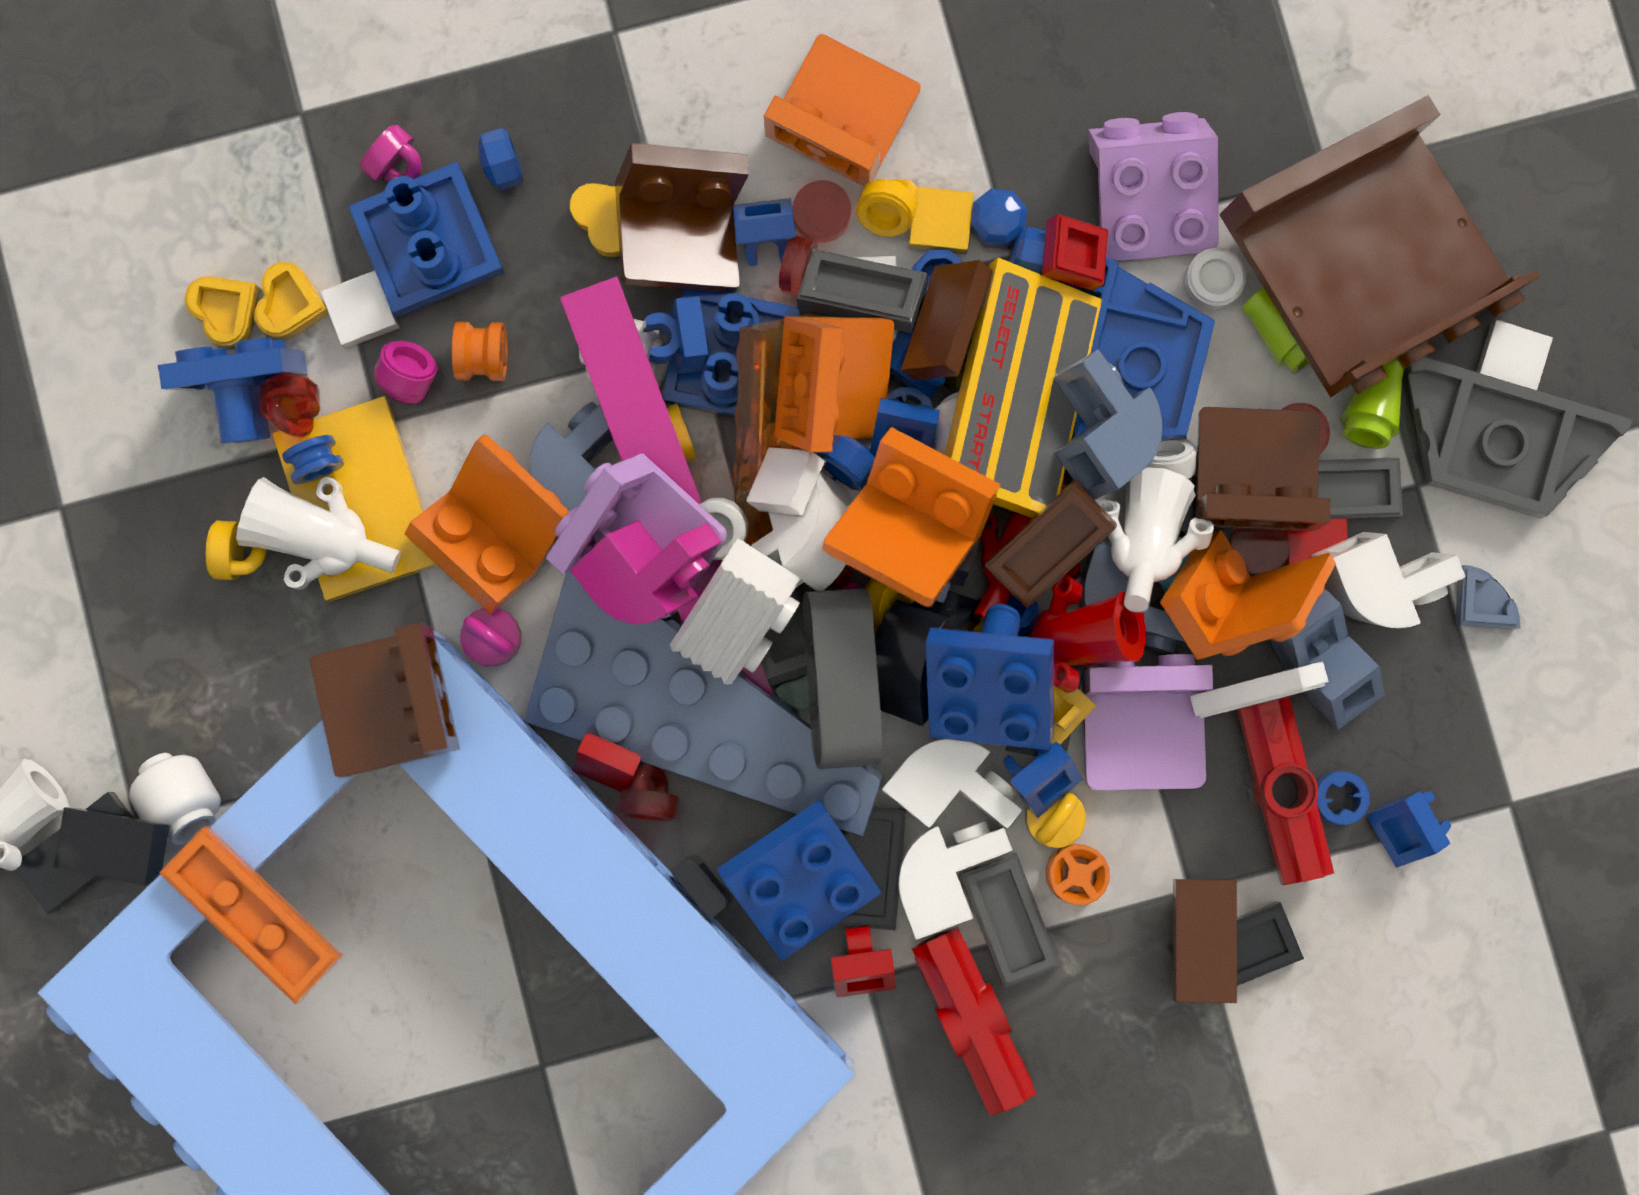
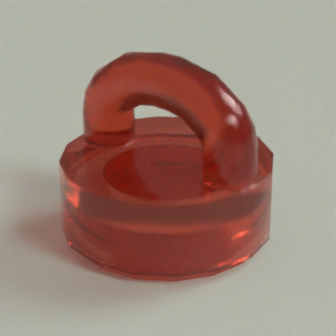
M287 374L273 377L260 387V412L263 417L272 421L279 430L289 436L297 438L309 436L314 428V418L321 409L318 385L309 378L300 375Z
M645 764L635 772L632 789L620 790L617 812L627 818L671 822L677 818L679 797L668 793V779L661 768ZM649 779H651L654 784L653 791L647 790V782Z

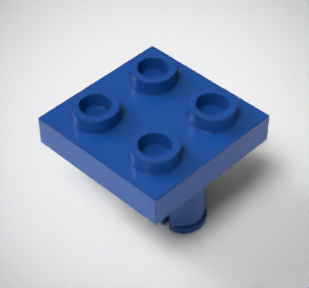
M457 161L415 179L408 176L395 177L389 181L384 192L348 206L390 309L396 318L505 273L466 178Z
M683 290L682 298L700 296L709 355L701 371L677 374L675 357L668 362L662 391L664 403L668 405L677 403L678 407L754 422L758 420L775 424L784 317H800L801 310L795 306L749 298L739 293L729 294Z
M272 338L236 342L237 354L227 355L226 348L212 349V347H199L175 351V363L157 365L161 389L183 391L212 390L221 444L269 439L271 436L262 386L268 385L267 380L308 374L304 351L286 348L285 340L272 341Z
M1003 604L988 608L980 633L930 628L925 643L930 738L1050 751L1054 737V640L1017 636L1020 629V615L1011 606Z
M820 800L717 868L723 882L781 961L882 894Z

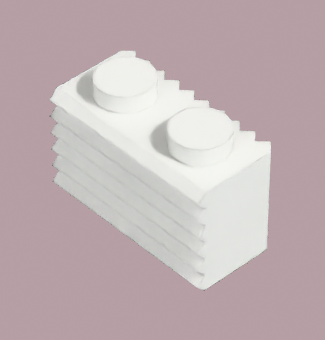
M737 538L670 643L672 651H680L683 658H690L693 665H701L703 671H711L713 677L722 678L724 684H732L743 667L754 673L773 643L765 638L764 635L769 628L780 634L800 603L790 597L800 577Z

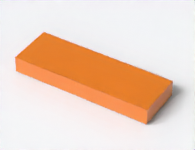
M209 826L202 827L159 872L294 1004L301 1002L343 957L321 933Z

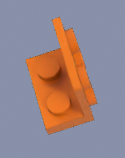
M820 34L816 37L784 99L774 95L764 114L765 136L864 187L868 182L874 180L914 105L921 86L911 78L824 34Z
M784 317L774 438L808 452H832L833 435H844L853 439H872L881 398L887 399L894 322L885 318Z
M891 427L880 441L867 484L827 534L822 550L914 601L930 607L982 534L1001 484Z
M484 434L474 442L450 491L409 523L404 535L492 615L537 576L546 561L548 553L559 538L555 535L556 527L570 511L562 505L559 498L553 492L545 489L522 468L510 452L501 448L488 435Z
M1220 529L1212 533L1211 541L1207 548L1202 550L1194 549L1190 553L1160 603L1197 660L1220 653L1223 656H1232L1243 651L1251 644L1269 639L1280 642L1298 634L1305 627L1306 618L1317 598L1323 593L1324 585L1336 563L1330 553H1325L1250 577L1242 556L1232 548Z

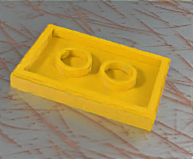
M385 396L272 433L291 494L327 511H330L328 503L321 500L316 494L317 485L321 479L304 484H294L291 479V474L295 470L293 464L285 463L282 454L290 447L305 440L322 435H332L336 442L332 448V453L340 455L344 465L326 477L333 478L342 485L346 504L349 509H352L361 518L368 540L401 551L400 560L394 573L358 561L349 570L341 574L330 576L324 574L318 577L325 601L338 600L438 566L404 535L409 523L421 514L424 509L389 400ZM328 486L325 489L326 495H330L333 492V486Z

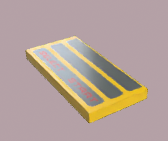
M998 257L989 264L992 273L974 326L944 455L1001 484L993 504L1033 518L1060 494L1065 467L1055 452L1072 440L1077 417L1076 410L1058 386L1054 377L1071 364L1090 355L1102 299Z

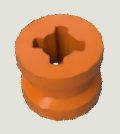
M456 322L452 336V367L455 380L469 381L474 375H486L491 381L504 382L508 363V340L505 323L492 322L487 328H474L469 322Z
M1071 844L1057 849L1050 856L1046 865V882L1050 891L1058 899L1073 905H1088L1097 901L1106 892L1110 882V869L1106 859L1096 849L1082 844Z

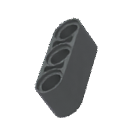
M857 588L805 592L802 603L812 748L816 767L818 769L879 765L883 754V738L873 612L868 589Z

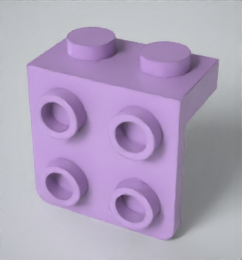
M1177 112L1163 116L1162 122L1140 124L1137 119L1116 118L1104 122V128L1088 129L1089 153L1098 168L1100 227L1108 229L1107 257L1114 261L1195 254L1217 247L1219 242L1218 137L1204 118L1198 119V115L1194 113Z
M641 453L614 465L606 462L590 475L583 487L587 492L586 497L580 506L570 511L556 527L555 535L559 538L546 559L562 574H565L607 534L639 520L662 550L676 537L707 523L722 541L704 558L710 564L725 543L727 533L725 528L646 455ZM700 577L697 578L691 584H689L692 587V589L697 583V581L700 579ZM675 610L674 612H672V613H670V614H668V615H666V616H664V617H662V618H667V617H669V616L675 614L677 610Z
M1193 654L1159 655V666L1135 667V662L1118 661L1098 664L1097 668L1084 670L1082 692L1097 705L1083 720L1085 781L1087 786L1096 791L1194 789L1201 787L1206 781L1204 718H1200V716L1195 717L1190 696L1213 690L1212 665H1195V656Z

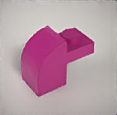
M638 520L607 534L570 572L591 599L608 615L630 624L651 623L699 597L689 584L708 570L710 565L704 558L722 541L711 527L705 523L676 537L662 550Z

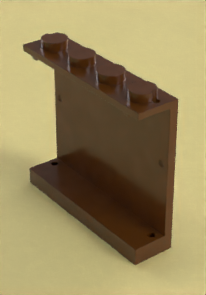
M1429 95L1242 191L1219 214L1330 398L1350 386L1353 387L1357 395L1365 392L1389 377L1384 367L1397 360L1403 369L1415 364L1435 351L1431 341L1444 335L1449 344L1479 327L1481 324L1476 316L1488 309L1494 318L1504 314L1526 300L1520 290L1540 277L1537 269H1534L1522 277L1516 274L1508 279L1419 134L1441 115Z

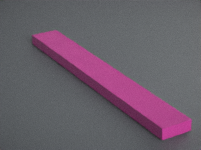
M613 277L560 297L621 461L643 453L698 504L702 503L618 277ZM723 560L711 561L708 570L702 574L693 587V590L699 597L678 609L682 623L688 617ZM762 662L754 673L744 667L741 669L747 674V679L770 696L774 695Z

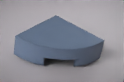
M1462 565L1465 578L1457 581L1455 626L1509 630L1520 629L1518 607L1504 587L1487 571L1474 566Z

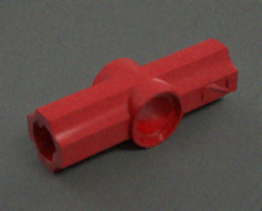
M1290 697L1237 709L1255 780L1253 795L1258 807L1263 812L1281 885L1302 883L1335 874L1316 802L1318 798V784L1314 775L1308 770ZM1282 774L1291 776L1298 786L1297 799L1287 808L1280 806L1272 795L1273 783Z
M958 926L941 932L912 947L911 949L915 955L914 959L927 987H930L938 1007L934 1009L957 1058H963L988 1114L992 1116L1008 1111L1036 1095L1031 1077L1009 1036L1012 1033V1029L990 983H984Z

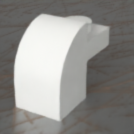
M821 471L803 516L769 512L773 531L751 545V547L800 577L796 587L805 582L816 591H823L838 577L846 565L844 562L825 553L822 550V545L827 534L851 505L847 490Z
M1362 532L1311 555L1315 557L1330 553L1336 565L1324 587L1342 604L1345 615L1360 622L1390 628H1406L1420 624L1421 622L1414 605L1427 604L1448 594L1447 585L1465 578L1458 555L1432 552L1399 567L1387 534Z
M943 739L922 746L906 758L881 789V791L927 828L931 827L958 792L999 826L1004 827V829H1008L1022 811L1020 807L1012 802L1018 793L1005 780L991 770L984 778L975 772L990 752L978 744L967 741Z
M986 820L953 832L956 844L946 847L939 827L934 826L921 833L909 845L902 857L899 869L898 890L901 904L916 940L973 919L956 872L1013 851L1004 827L990 830Z

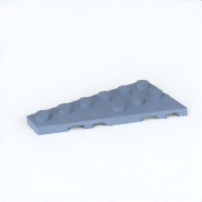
M570 571L566 573L524 722L580 741L583 740L585 734L591 733L639 754V757H641L640 761L795 814H799L820 800L839 829L860 836L865 834L884 776L872 766L818 769L813 755L811 725L792 712L791 706L776 695L770 696L747 679V674L742 670L732 684H724L722 678H714L711 671H703L701 665H693L690 658H683L680 651H672L670 643L681 628V625L673 619L660 618L657 621L646 624H630L617 620L604 612L591 599Z

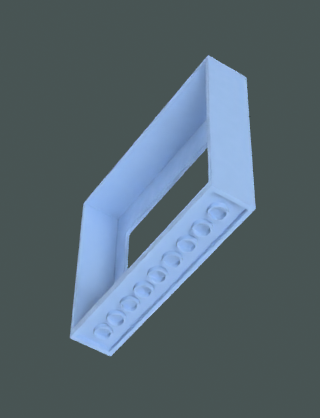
M433 630L460 750L399 765L725 1105L726 1111L724 1115L643 1195H735L855 1076L854 1061L715 917L709 920L656 855L572 771V768L527 722H524L521 715L441 633ZM321 720L210 826L255 871L356 776L344 778L335 776L323 721ZM159 875L38 992L49 1004L46 1008V1013L51 1021L63 1032L69 1035L76 1033L92 1050L88 1057L94 1067L105 1077L111 1080L118 1078L134 1095L131 1098V1104L136 1112L148 1123L155 1126L160 1123L176 1140L173 1148L179 1158L193 1170L200 1171L203 1169L219 1186L216 1189L217 1195H390L171 962L172 952L206 918L162 875Z

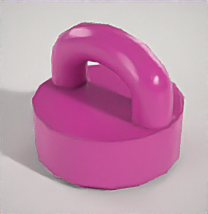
M398 124L395 126L391 125L367 150L360 161V170L376 183L382 179L389 183V181L399 176H408L413 179L420 177L422 171L421 158L418 152L411 146L414 138ZM401 158L407 162V170L403 174L398 173L393 168Z
M392 341L383 346L374 367V377L380 389L391 398L405 404H416L425 398L438 368L435 359L422 346L408 341Z
M481 608L464 619L460 632V642L465 654L472 661L483 666L498 667L508 663L517 655L521 646L522 632L518 622L510 613L497 609L490 615L484 608Z

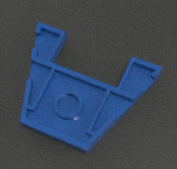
M1107 256L1104 285L1091 291L1058 281L1102 299L1091 353L1100 350L1107 362L1111 363L1118 370L1122 377L1123 385L1131 396L1149 387L1151 388L1158 401L1162 416L1161 441L1186 439L1215 320L1153 283L1149 282L1147 284L1120 268L1119 263ZM1078 413L1072 439L1087 428Z

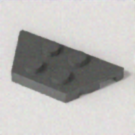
M1428 357L1405 368L1426 484L1539 519L1547 517L1559 505L1573 485L1583 479L1617 438L1623 436L1630 429L1633 420Z

